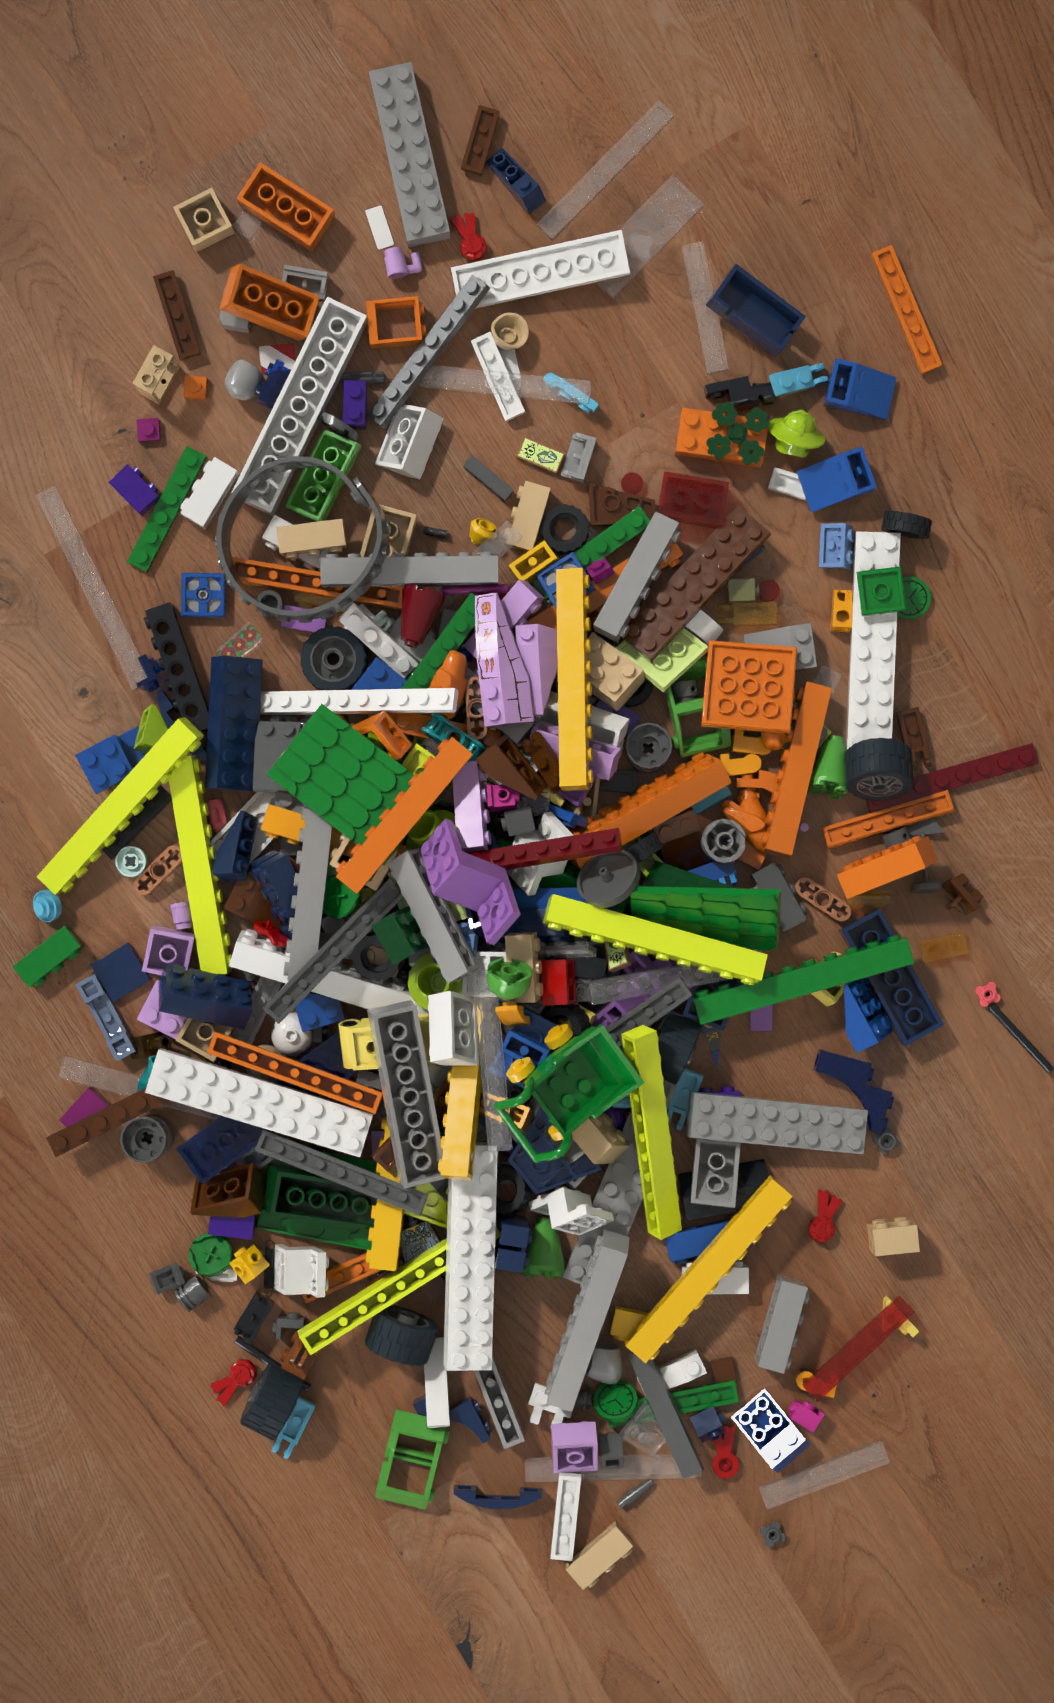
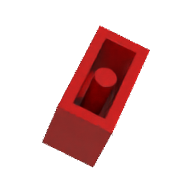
M574 959L542 960V972L539 975L542 978L543 995L540 996L543 1006L576 1004Z

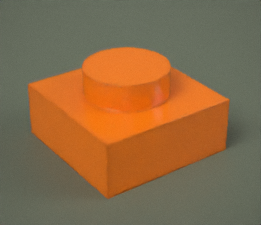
M185 375L184 399L206 400L208 378Z

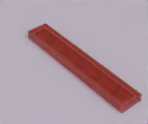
M898 1295L808 1378L802 1386L819 1402L912 1316L915 1311Z

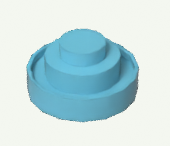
M45 889L36 893L33 898V909L40 920L51 922L59 918L62 906L57 895Z

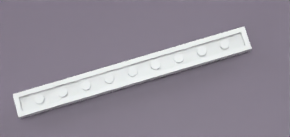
M456 688L261 692L260 715H310L315 713L321 703L335 714H378L386 711V713L456 712L459 691Z

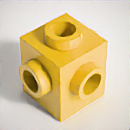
M254 1244L248 1249L243 1246L234 1253L236 1258L230 1262L234 1272L245 1284L270 1266L261 1251Z

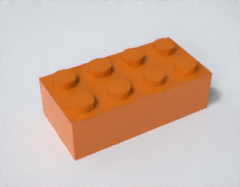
M261 162L236 198L240 207L310 252L314 251L336 217L333 208Z
M238 264L230 270L219 310L300 341L309 335L320 296L245 265Z
M689 408L681 409L674 456L761 468L764 460L763 454L758 463L744 464L742 457L738 454L739 450L742 449V443H734L732 441L729 445L731 451L729 454H725L723 459L719 460L714 455H709V447L706 444L708 438L714 437L716 434L728 437V430L731 426H726L725 424L719 426L717 420L712 418V412ZM737 415L734 418V424L745 426L747 421L745 416ZM768 428L762 429L759 433L754 432V429H747L748 436L746 440L750 442L758 441L759 446L763 447L765 452Z
M920 835L901 843V845L900 843L895 844L888 849L849 863L842 867L843 871L837 874L846 898L849 899L922 870L937 862L938 858L929 837L921 839Z

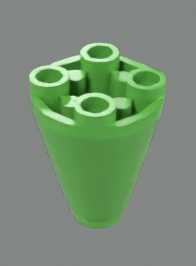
M835 735L827 737L814 763L808 793L815 795L820 793L827 794L831 799H841L842 795L849 793L846 788L845 754L847 751L844 738Z
M537 1218V1223L534 1224L532 1231V1242L527 1248L529 1261L527 1268L523 1267V1276L536 1277V1275L545 1274L544 1278L550 1279L564 1277L566 1267L558 1230L552 1229L550 1218Z

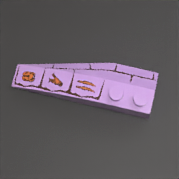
M498 593L475 596L476 650L485 727L496 728L535 722L529 675L524 668L520 651L517 649L514 641L515 638L507 623V617Z

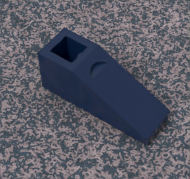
M503 148L486 161L487 165L515 200L529 214L546 202L539 184Z
M246 811L239 812L216 853L212 875L226 882L247 879L258 821L257 817Z

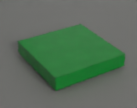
M901 566L856 572L861 616L906 611Z

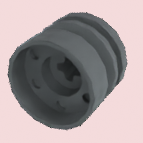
M644 723L632 729L627 737L625 748L627 761L632 768L639 772L648 774L658 772L665 767L670 758L672 750L671 737L666 729L658 724ZM651 745L653 747L652 754L649 752L645 754L644 746L649 747Z
M147 1114L130 1120L124 1126L121 1132L120 1143L123 1152L128 1158L135 1162L147 1163L163 1157L170 1151L174 1142V1132L167 1119L157 1114ZM149 1134H153L154 1137L147 1141L146 1137Z

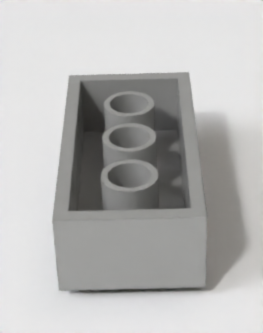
M780 1274L777 1275L754 1357L758 1367L783 1374L785 1368L789 1369L792 1361L790 1350L791 1347L796 1346L798 1334H795L797 1325L801 1326L804 1313L801 1312L803 1304L808 1303L810 1291H807L808 1287L803 1281Z

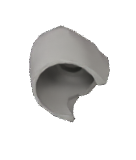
M237 360L229 369L224 379L227 392L233 398L244 401L254 398L261 391L265 382L262 373L253 364L245 360Z
M597 1341L585 1376L602 1383L616 1384L623 1373L620 1347L613 1343Z

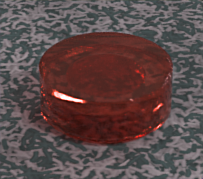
M630 472L624 475L621 481V488L625 493L636 495L641 491L643 480L639 474Z
M765 580L759 585V598L762 601L772 602L779 596L780 589L775 581Z

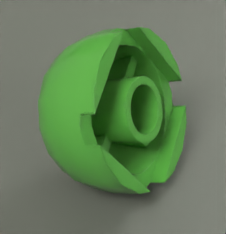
M499 958L488 964L487 984L493 994L503 1000H512L523 996L528 991L532 973L531 967L527 963L513 958L512 963L504 962V958Z

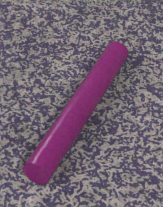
M508 584L442 587L444 595L509 592Z

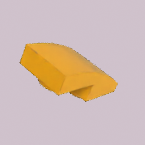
M515 1001L502 1002V1006L495 1007L496 1014L504 1025L508 1027L530 1025V1016H525L523 1006L516 1005Z

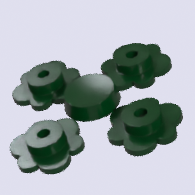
M731 402L718 403L716 409L712 412V418L717 420L719 426L725 424L731 427L728 430V437L716 434L714 437L708 438L706 442L709 447L708 454L714 455L716 459H723L725 454L730 453L729 445L732 441L734 443H742V449L739 450L738 454L742 457L744 464L758 463L760 457L764 454V449L759 446L758 441L750 442L746 440L748 436L747 429H754L756 433L761 432L762 429H767L770 424L767 419L768 413L766 411L762 412L759 407H754L751 413L748 412L745 415L747 421L744 426L742 424H734L737 411L734 410V405Z

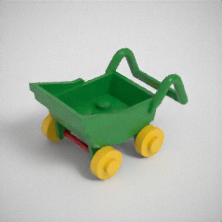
M600 1024L598 1027L592 1026L587 1028L580 1036H575L571 1040L569 1039L572 1037L573 1031L569 1025H557L549 1030L548 1035L544 1039L550 1050L557 1048L556 1051L546 1057L536 1069L531 1058L525 1057L514 1061L507 1070L506 1076L512 1083L520 1082L525 1087L519 1096L495 1102L494 1109L535 1163L555 1160L565 1155L571 1147L573 1132L590 1116L596 1119L608 1108L644 1084V1081L604 1025ZM533 1095L550 1118L548 1121L552 1126L549 1128L548 1133L554 1141L563 1139L562 1145L556 1150L537 1154L505 1109L518 1107Z

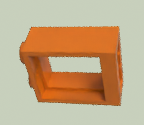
M418 296L366 301L371 349L420 345L423 338L426 337V325L421 324V316H425L423 302L419 303ZM414 307L416 337L379 340L376 311Z
M386 711L351 726L362 735L372 731L389 751L386 754L394 760L402 758L412 746V743Z

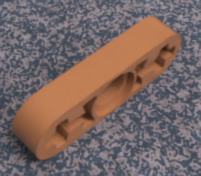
M471 677L466 685L467 732L470 737L481 742L488 737L489 727H485L484 721H480L484 718L483 711L479 715H474L471 712L474 704H482L481 699L475 698V692L471 689L475 682L479 684V677ZM480 688L478 689L479 697H481ZM472 719L479 720L480 728L484 729V732H480L478 737L473 733L477 726L475 721H471Z
M180 845L169 846L135 879L134 889L138 894L148 895L153 893L183 863ZM172 851H179L177 855L179 859H173L169 863L165 861L173 856ZM162 864L165 867V874L163 876H158L155 873L156 865ZM151 877L155 879L147 884L149 889L141 888L143 886L141 881H148Z
M803 877L795 882L794 889L798 896L834 920L846 921L850 917V906L813 880ZM808 882V888L814 891L815 887L818 888V891L813 894L812 900L808 898L811 895L809 892H800V883ZM820 893L827 894L829 898L825 906L819 905L816 901ZM833 899L837 901L834 903L835 906L839 908L845 907V916L837 917L838 912L831 908L830 912L827 911V908L832 905Z

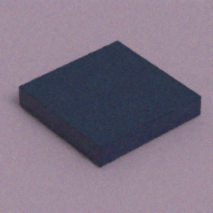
M126 943L90 965L112 1003L151 981L148 973L142 972L143 965L130 943Z

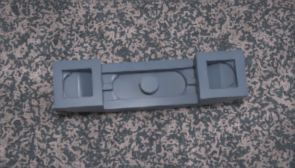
M96 974L75 984L82 999L90 1008L115 1061L118 1062L136 1052L117 1009Z

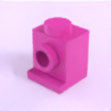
M504 784L486 785L487 802L490 812L517 809V802H520V792ZM507 793L505 798L499 797L500 794Z
M794 1399L788 1408L790 1419L814 1433L825 1414L820 1408L815 1411L816 1407L806 1400L802 1403Z

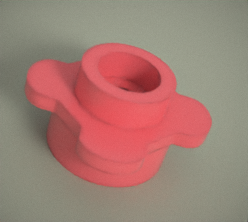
M988 982L984 986H977L975 989V993L978 994L980 999L979 1003L983 1007L988 1006L991 1002L997 1003L1000 1001V995L996 992V984L994 982Z

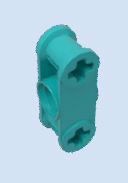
M432 713L431 720L426 727L421 729L425 735L440 744L445 738L448 740L450 733L456 734L461 745L470 752L473 750V755L468 762L475 761L481 751L486 749L481 742L461 731L438 713Z

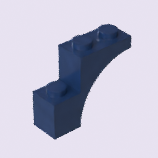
M425 1394L415 1399L413 1406L418 1415L427 1417ZM471 1396L449 1407L450 1420L470 1428L479 1437L482 1444L490 1440L492 1429L487 1419L483 1421L480 1415L482 1409L477 1400L473 1401Z

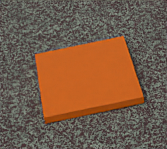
M709 640L701 727L790 734L797 647Z

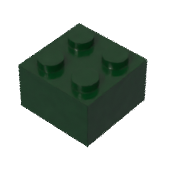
M409 906L371 925L393 965L429 946L426 939L422 936L421 929L416 919L412 916Z

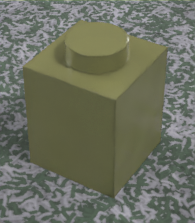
M755 578L729 579L727 581V604L754 603L755 597H759V585L755 584Z

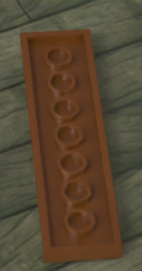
M737 506L639 610L636 618H631L628 624V633L623 639L652 662L771 536L770 531Z

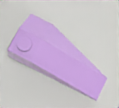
M540 624L516 625V646L518 651H520L524 668L529 675L534 717L544 716L551 694V687L558 672L557 629Z

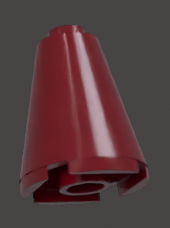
M405 584L403 586L401 640L405 642V646L417 648V645L423 644L445 602L443 593L428 587L420 589L415 584Z

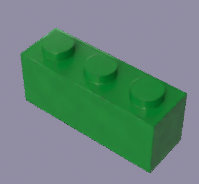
M63 926L16 963L13 968L28 987L36 986L38 988L47 981L46 976L48 974L59 972L64 967L63 963L70 958L72 961L82 953L80 949L84 945L69 926Z

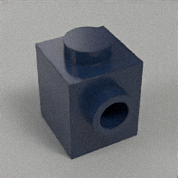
M714 1406L690 1417L702 1443L708 1440H717L722 1436V1433L726 1432L723 1425L727 1422L722 1412H716Z

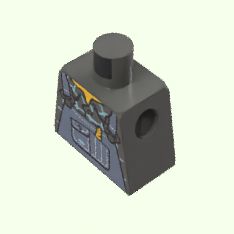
M403 1214L407 1227L402 1228L400 1242L404 1262L407 1263L442 1240L431 1223L424 1220L419 1221L418 1218Z

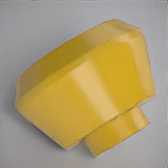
M477 518L471 521L469 536L475 545L486 546L497 538L498 532L492 522L484 518Z

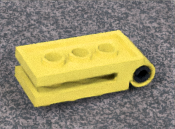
M429 1013L418 1014L427 1065H435L436 1063L430 1062ZM362 1018L361 1022L356 1019L340 1022L338 1025L343 1067L353 1069V1071L378 1069L374 1044L370 1043L373 1042L369 1018Z

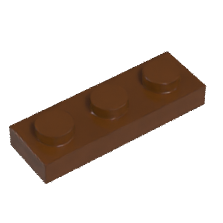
M481 105L478 106L461 170L482 176L500 115L499 110Z

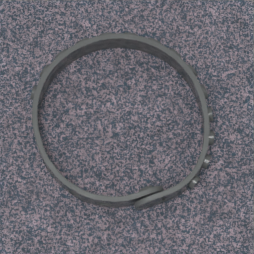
M291 456L280 458L261 466L234 489L218 517L215 545L219 555V566L228 577L226 579L227 583L233 590L236 589L241 594L239 598L246 605L249 606L252 603L258 607L257 612L267 617L271 613L277 616L279 621L290 622V619L299 620V623H310L312 619H328L334 616V613L349 608L359 596L367 592L370 584L380 574L385 557L388 556L391 525L389 520H386L380 505L358 477L352 481L337 467L321 459ZM296 468H318L341 477L351 489L350 494L357 504L361 503L365 508L371 506L377 524V540L373 554L357 580L344 593L329 603L313 609L298 611L269 607L259 602L250 594L235 570L230 550L231 530L235 517L249 495L274 475Z

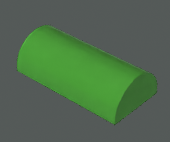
M323 429L310 457L321 459L337 467L348 476L362 446L357 442ZM304 468L285 507L311 522L326 521L342 489L344 480L326 470Z

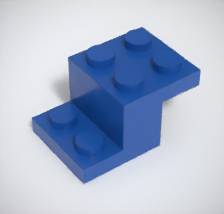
M376 657L351 690L401 689L416 667L403 678L381 658L378 659Z
M139 726L120 736L114 734L75 755L95 794H99L116 784L119 785L146 755L134 750Z
M525 1007L523 1009L524 1015L530 1016V1025L515 1026L509 1030L490 1071L509 1080L506 1072L510 1065L517 1059L525 1057L531 1058L536 1069L554 1051V1049L550 1050L544 1039L548 1035L549 1030L558 1024ZM520 1082L515 1083L522 1088L525 1087Z

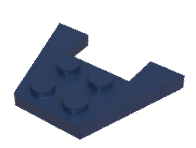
M540 1107L531 1121L527 1133L523 1134L537 1154L557 1149L543 1132L551 1124L548 1121L550 1118L542 1107ZM520 1142L517 1143L508 1157L509 1163L535 1194L602 1170L600 1165L593 1164L585 1153L571 1165L563 1156L555 1160L535 1163Z

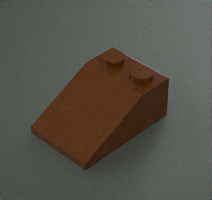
M507 734L498 739L475 759L479 770L487 774L489 778L532 799H536L547 787V784Z
M692 806L652 829L664 846L660 849L665 864L689 871L710 863V858L702 850V833Z
M248 871L246 880L236 882L224 909L253 923L257 920L266 922L270 920L272 921L271 924L280 928L279 919L275 920L270 912L272 907L269 900L266 901L261 894L262 886L260 882H257L252 873Z
M254 1162L196 1176L190 1213L201 1216L237 1218L260 1214L262 1211L266 1176Z

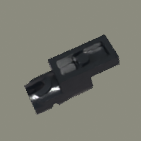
M748 376L706 384L704 387L705 397H711V399L722 398L727 393L728 401L734 405V410L736 411L757 407L758 399H760L763 406L774 404L775 394L771 382L752 383V386H750Z

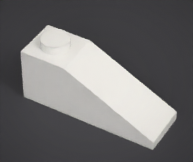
M696 1348L658 1366L668 1389L687 1383L707 1373Z

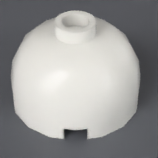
M289 1013L280 1024L276 1021L274 1022L271 1029V1039L274 1047L280 1053L287 1056H298L305 1053L312 1046L313 1029L302 1032L297 1013Z

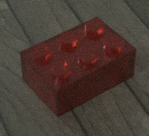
M664 471L657 512L679 523L716 529L723 524L729 482Z

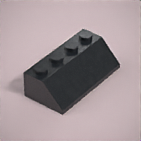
M764 1159L739 1163L735 1208L692 1204L693 1171L678 1174L686 1220L738 1212L768 1178Z

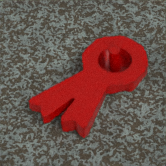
M459 213L455 217H450V222L463 238L460 244L463 257L471 261L482 259L487 252V244L483 237L476 234L475 213H464L466 225Z
M255 921L253 930H256L259 935L269 938L273 946H280L286 949L287 940L290 939L280 933L281 930L276 925L271 924L272 921Z
M821 1189L817 1190L818 1216L810 1221L808 1233L815 1242L825 1243L834 1236L836 1228L831 1218L840 1206L842 1199H837L835 1195H832L828 1203L829 1190L822 1191Z
M248 1359L237 1360L231 1366L229 1376L210 1384L213 1388V1394L225 1388L216 1400L225 1406L238 1386L246 1387L256 1380L257 1368Z
M725 1424L726 1432H724V1439L721 1436L713 1441L718 1452L712 1460L713 1472L722 1479L733 1477L739 1469L738 1458L731 1452L735 1425L729 1427Z

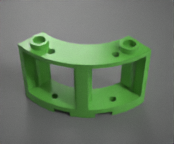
M707 657L700 658L675 682L704 677L706 679ZM671 687L664 691L674 731V737H671L674 750H678L680 757L732 746L730 729L717 728L715 732L682 739L678 716L703 711L704 698L675 704Z
M396 1409L384 1456L388 1457V1460H383L375 1498L426 1510L428 1502H433L435 1489H431L442 1443L447 1444L450 1431L446 1430V1427L428 1428L426 1416ZM399 1433L437 1442L434 1454L396 1445ZM393 1458L430 1467L424 1495L387 1486Z

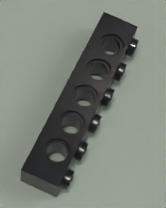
M169 602L145 610L147 617H144L148 630L151 629L154 635L151 638L152 645L155 650H159L161 656L158 659L162 671L166 670L168 679H165L169 692L173 691L175 699L172 700L175 711H180L181 717H186L201 733L208 731L209 708L173 604ZM166 623L169 625V631L162 635L159 633V627ZM170 644H175L177 648L173 655H167L166 648ZM176 665H182L184 668L183 673L179 676L173 674V669ZM184 685H189L191 688L190 694L186 697L181 696L180 689ZM190 706L198 708V713L195 717H189L187 714Z

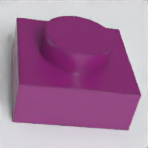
M159 418L136 419L139 443L161 441Z
M605 557L594 561L591 566L586 568L595 584L614 574Z

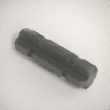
M375 371V373L355 372V374L344 372L342 374V382L344 384V380L366 381L367 384H373V382L384 384L385 373L383 371Z

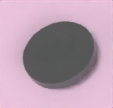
M625 850L595 855L585 863L578 875V892L587 904L596 908H607L617 905L628 898L637 887L640 880L639 864L633 855Z

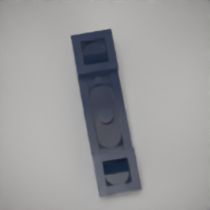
M160 689L157 691L158 705L162 718L169 729L175 723L169 713L174 711L175 708L167 694ZM202 744L194 752H189L206 762L207 750Z
M454 1485L453 1494L479 1507L511 1509L528 1505L542 1498V1488L520 1487V1496L476 1494V1485Z

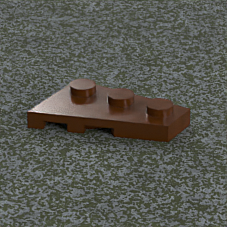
M588 482L590 526L613 525L638 506L643 509L650 521L656 512L655 500Z

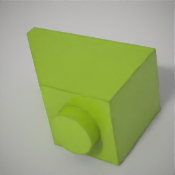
M151 704L143 711L134 745V750L147 754L168 730L159 710L154 704Z

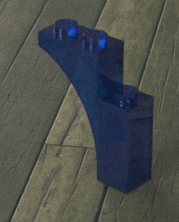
M818 1049L813 1070L835 1077L846 1084L859 1098L864 1109L868 1110L869 1131L881 1135V1131H885L888 1118L885 1116L887 1109L892 1107L894 1097L891 1096L892 1092L889 1090L867 1085V1081L872 1080L874 1068H871L872 1063Z

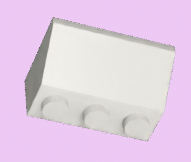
M403 404L390 423L375 464L406 477L421 479L444 418L426 408Z
M453 991L428 995L430 1062L440 1065H479L477 999Z

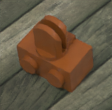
M296 1330L290 1340L294 1343L290 1350L285 1349L280 1358V1361L283 1362L280 1368L302 1378L304 1381L320 1350L310 1355L298 1335V1330Z

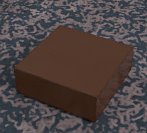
M732 1356L710 1360L714 1383L736 1379Z

